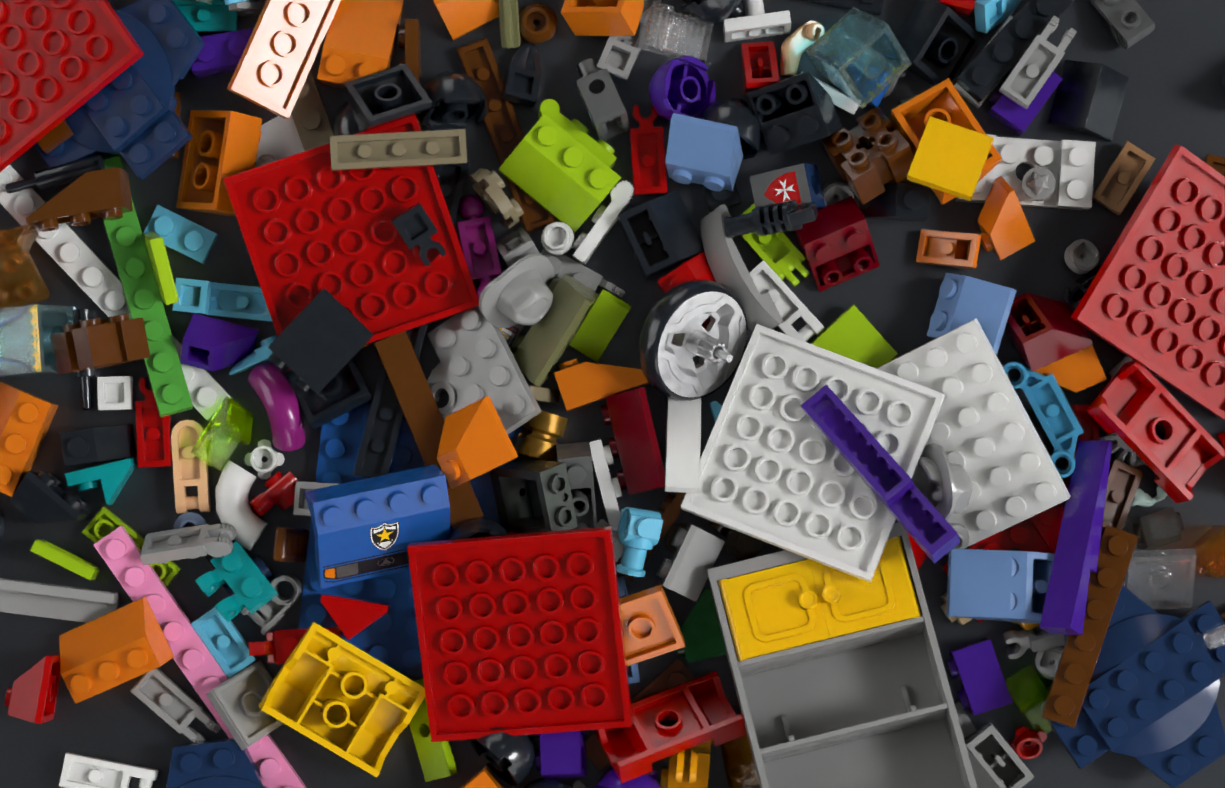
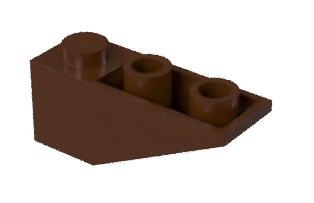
M119 167L86 172L26 218V223L38 228L41 232L59 229V224L70 223L71 226L88 225L91 223V219L103 217V220L123 218V213L133 212L128 172Z

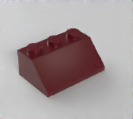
M642 387L606 397L607 405L601 406L605 426L612 424L615 437L609 438L613 458L620 456L623 469L617 471L621 490L628 489L629 495L665 487V471L645 388Z

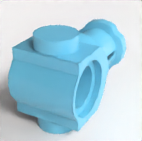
M625 507L621 510L618 537L624 548L621 562L619 565H616L617 572L635 577H645L646 571L643 567L647 550L653 549V546L658 543L663 520L659 512Z

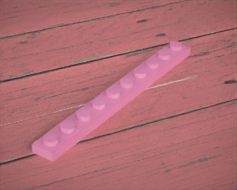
M124 526L118 527L95 543L94 547L133 602L146 596L175 656L173 657L174 661L228 738H233L206 695L212 689L229 680L196 633L190 620L162 580L159 579L155 570L150 564L143 565L140 559L141 551ZM270 734L247 747L259 771V778L263 786L267 788H307Z

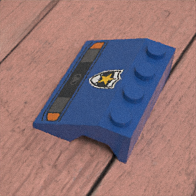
M436 464L304 492L312 518L315 537L314 555L319 587L321 589L410 570L407 548L409 543L449 540L451 537L450 503L446 476Z

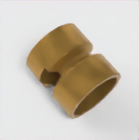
M542 411L523 424L525 432L518 434L515 444L516 452L540 460L556 461V444H558L556 440L563 437L568 419Z

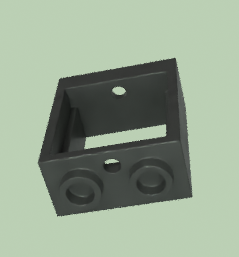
M515 458L489 471L500 525L507 532L526 534L572 530L578 527L565 462ZM526 479L536 480L543 518L534 517ZM563 494H565V499H564V501L562 500V495H563Z

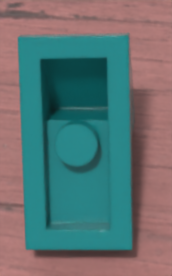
M128 458L65 473L67 486H77L78 492L97 488V481H101L106 504L112 505L137 464L135 459Z

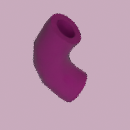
M262 362L252 369L248 381L249 385L261 399L267 412L271 426L272 443L274 447L282 451L297 450L305 444L306 440L303 415L298 399L282 371L273 362Z

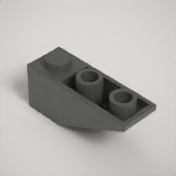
M589 441L556 444L557 462H565L578 524V527L574 529L597 528L592 455ZM565 494L562 495L563 501L565 499Z

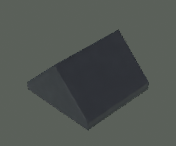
M1065 60L1060 75L1063 79L1057 86L1047 124L1112 141L1129 77L1101 63Z
M407 64L344 83L345 91L360 132L414 114H422L432 107L431 99Z

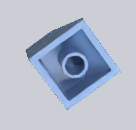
M673 113L670 122L665 162L669 178L681 184H690L691 182L701 184L713 191H722L723 189L733 191L743 159L738 127Z
M946 273L939 289V297L934 313L930 318L927 336L935 339L977 318L995 354H997L1017 290L966 275Z

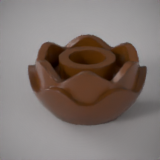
M531 3L523 7L519 12L520 36L531 44H540L550 40L556 33L557 17L555 12L543 3ZM535 20L540 21L538 26L534 25Z

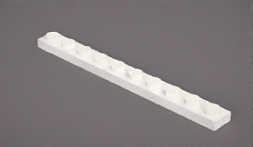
M8 165L0 172V204L108 317L129 314V319L131 320L120 279L66 223L59 224V229L47 232H41L38 228L26 223V218L46 202L33 188L10 194L7 193L5 190L6 184L24 180L11 165ZM173 336L178 357L181 360L182 344ZM181 364L192 404L209 421L232 397L205 369Z

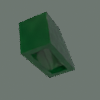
M711 588L703 589L680 627L685 639V647L677 649L679 658L686 657L687 663L727 654Z

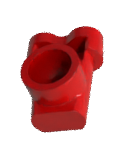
M278 471L264 483L267 489L249 501L251 509L259 517L267 513L275 503L284 511L294 503L295 486L298 480L290 471L284 475Z

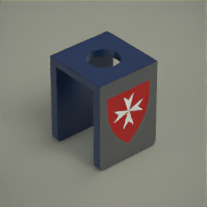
M802 163L750 177L755 207L796 200L797 204L815 202L817 209L826 207L817 165Z

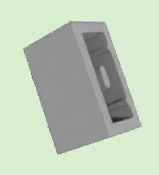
M686 523L685 528L678 527L670 544L675 549L670 559L663 558L656 575L661 577L658 583L691 600L697 601L708 578L707 569L713 568L725 541L692 524Z
M986 722L965 739L977 788H1022L1034 778V775L993 724Z

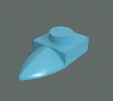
M976 0L974 4L976 30L985 34L1006 20L1016 10L1022 0Z
M272 336L261 341L262 347L255 349V352L239 361L230 370L229 375L252 369L262 362L272 361L269 356L273 352L268 346L278 336Z

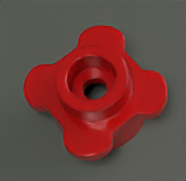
M1026 726L1018 727L1015 730L1016 736L1009 743V746L1022 759L1030 760L1038 757L1043 750L1042 742L1047 739L1045 731H1033Z

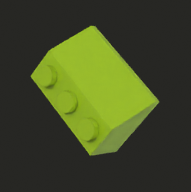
M545 113L498 169L499 172L552 214L558 221L567 224L573 233L580 228L622 178Z

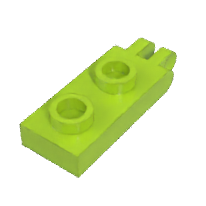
M755 203L742 214L752 213V210L755 209ZM756 233L740 235L762 261L764 260L781 280L786 277L795 287L800 282L792 273L794 269L804 278L810 274L802 265V262L806 260L805 257L784 233L766 236L756 235Z

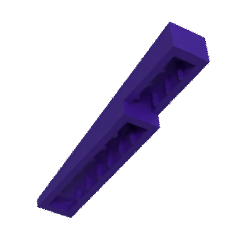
M827 384L800 405L802 410L933 563H936L961 542L955 529L919 491L909 475Z
M1109 440L1078 441L1075 469L1071 475L1068 489L1071 497L1065 503L1040 622V628L1050 634H1083L1090 572H1097L1113 444Z

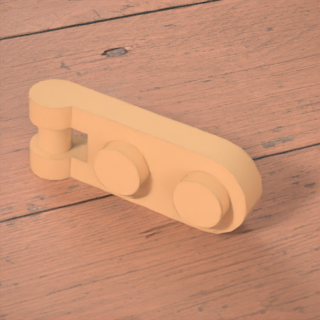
M183 420L174 426L171 434L176 513L182 514L192 509H199L200 512H210L211 497L209 491L206 433L200 423L194 420ZM197 486L198 496H187L186 487Z

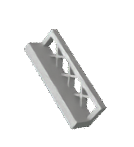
M0 578V612L87 623L118 609L120 605L121 593Z

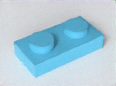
M157 205L144 233L156 232L163 238L165 246L202 264L205 263L218 237L217 233L160 205Z
M215 607L191 623L228 679L258 659L256 656H249V645L233 622H227Z

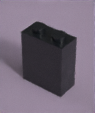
M324 288L268 346L273 352L269 358L283 371L289 367L298 375L294 382L307 394L312 390L319 394L374 335Z

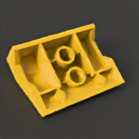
M313 622L274 678L258 706L265 713L377 778L381 772L385 757L399 734L409 725L426 695L425 687Z

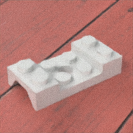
M986 134L994 138L993 146L1001 156L1002 161L978 182L971 201L956 197V202L985 203L995 179L1002 176L1015 190L1021 206L1088 211L1092 208L1096 142L1008 138ZM1025 163L1032 168L1044 167L1050 170L1056 180V187L1052 196L1044 201L1029 199L1023 192L1022 181L1016 176V167L1019 164Z

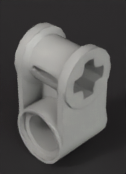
M285 574L275 578L270 584L277 591L278 595L251 615L247 608L241 611L244 616L248 615L261 628L260 632L263 635H266L301 597L303 585L295 575ZM282 581H288L294 587V594L290 599L283 598L278 592V586Z

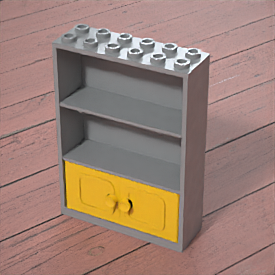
M899 522L894 523L871 583L787 550L707 569L709 587L711 588L732 678L744 718V725L760 788H977L908 533Z

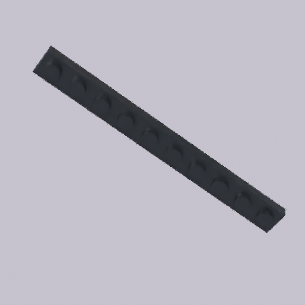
M467 162V164L435 165L434 167L453 225H455L470 162ZM428 323L406 331L418 361ZM383 365L353 473L354 476L365 479L389 474L404 418Z

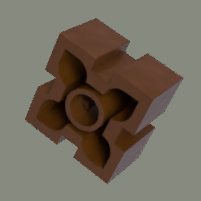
M879 106L857 118L858 126L850 131L843 127L822 140L831 164L843 180H847L851 190L863 205L885 192L884 184L894 179L898 184L906 179L914 159L909 143L897 129L894 131L891 121Z
M129 314L111 316L101 320L100 318L80 321V323L62 326V333L51 335L58 375L116 366L150 358L143 318L130 320Z

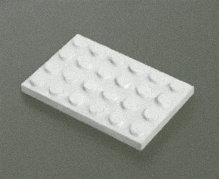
M977 318L876 368L945 394L944 401L926 445L931 443L941 445L947 454L949 462L962 465L969 476L972 486L969 504L964 512L953 514L947 521L948 523H959L967 529L969 533L967 547L1058 505L1071 497Z

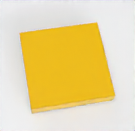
M930 116L907 174V180L971 201L994 138Z

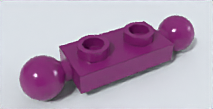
M466 195L461 199L458 210L461 217L466 221L457 222L464 257L474 286L480 284L476 291L478 298H480L483 289L501 275L502 271L490 216L481 217L484 212V203L476 195Z

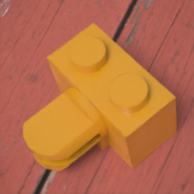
M711 740L669 756L668 769L661 768V788H708Z

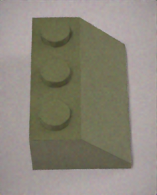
M568 274L563 275L560 280L554 277L548 286L549 290L553 293V301L549 311L541 321L531 326L526 336L520 333L510 348L515 353L513 356L522 374L537 387H540L549 378L600 295Z

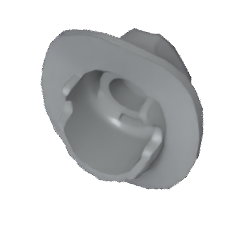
M539 253L529 254L519 259L491 281L480 294L479 309L482 315L498 328H509L517 323L535 325L541 321L549 311L553 301V293L549 290L548 286L554 279L555 274L554 267L549 259Z
M935 443L926 445L912 480L919 491L948 521L953 514L962 513L967 508L972 492L971 482L962 465L949 462L947 454L941 445Z

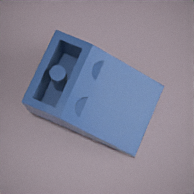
M950 550L948 558L946 616L1040 624L1055 554L1006 550Z

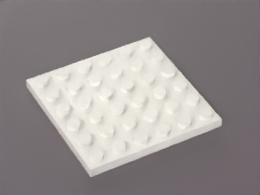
M756 324L701 456L699 493H686L681 509L871 583L896 518L802 410L800 405L827 384L912 479L944 401L945 394Z

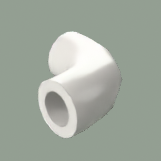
M228 460L222 469L215 488L216 512L222 524H231L236 529L235 541H238L242 547L251 551L267 525V522L252 512L248 501V493L256 476Z

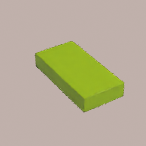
M603 289L569 345L598 362L631 309V306Z
M44 539L35 540L30 550L88 580H96L101 570L99 569L100 567Z

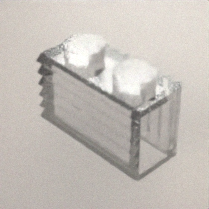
M655 3V6H650L644 10L636 48L673 59L690 56L699 59L703 63L706 61L714 25L712 22L701 21L700 18H694L688 13L686 15L676 13L673 6L663 3Z

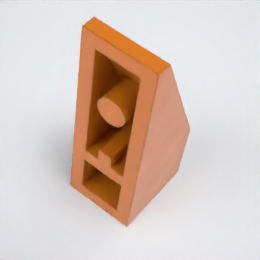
M577 359L559 364L560 371L554 372L567 412L606 399V397L649 384L642 369L591 362L579 364Z

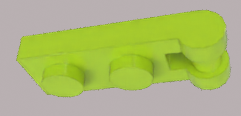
M546 99L541 103L538 112L539 119L545 113L608 167H613L617 157L613 155L615 151L609 144L601 139L595 141L587 134L589 130L576 119L570 121L559 112V104L555 100Z

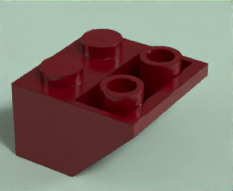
M852 196L817 210L818 216L815 221L803 223L802 229L794 230L800 250L806 259L805 261L819 292L880 266L866 219Z
M1027 292L1014 298L1005 331L1031 372L1093 345L1091 338L1081 324L1071 318L1073 313L1066 303Z

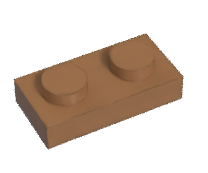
M1127 141L1093 193L1092 200L1116 215H1121L1156 158Z

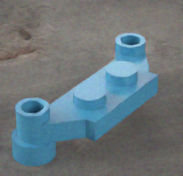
M1018 361L1006 363L1003 369L1013 388H1021L1054 447V452L1050 458L1060 477H1068L1075 469L1074 453L1078 435L1084 433V430L1053 372L1044 375L1037 371L1031 372L1029 368ZM1012 368L1018 369L1021 376L1018 379H1012L1008 371ZM1064 457L1068 460L1069 464L1065 467H1060L1057 465L1056 459Z

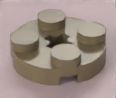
M479 168L469 175V180L476 181L472 186L490 213L494 215L499 212L504 218L499 222L504 228L510 229L520 221L519 217L524 214L521 206L514 198L508 199L502 190L505 184L494 170L490 173L487 168Z

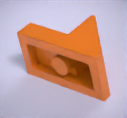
M921 229L916 262L950 266L963 271L975 269L981 235Z

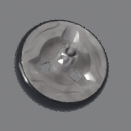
M700 279L678 284L660 297L648 313L639 339L640 365L649 383L663 395L684 401L703 398L722 387L737 369L747 343V318L740 300L722 284ZM711 316V321L705 330L702 327V323ZM696 355L700 356V361L697 365L693 361V357Z

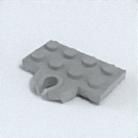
M479 306L455 314L427 334L441 361L432 370L427 380L436 402L439 401L440 396L445 391L449 394L447 405L439 408L444 421L446 416L488 395L507 434H510L542 412L500 329L492 325L482 315Z

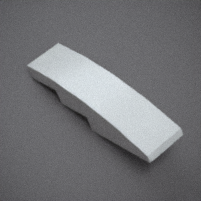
M667 397L665 492L699 493L701 398L684 401Z

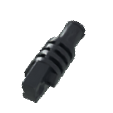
M796 200L758 206L752 210V213L725 217L723 220L724 230L727 238L750 233L766 236L799 230L803 228V223L815 221L818 211L815 202L797 204Z

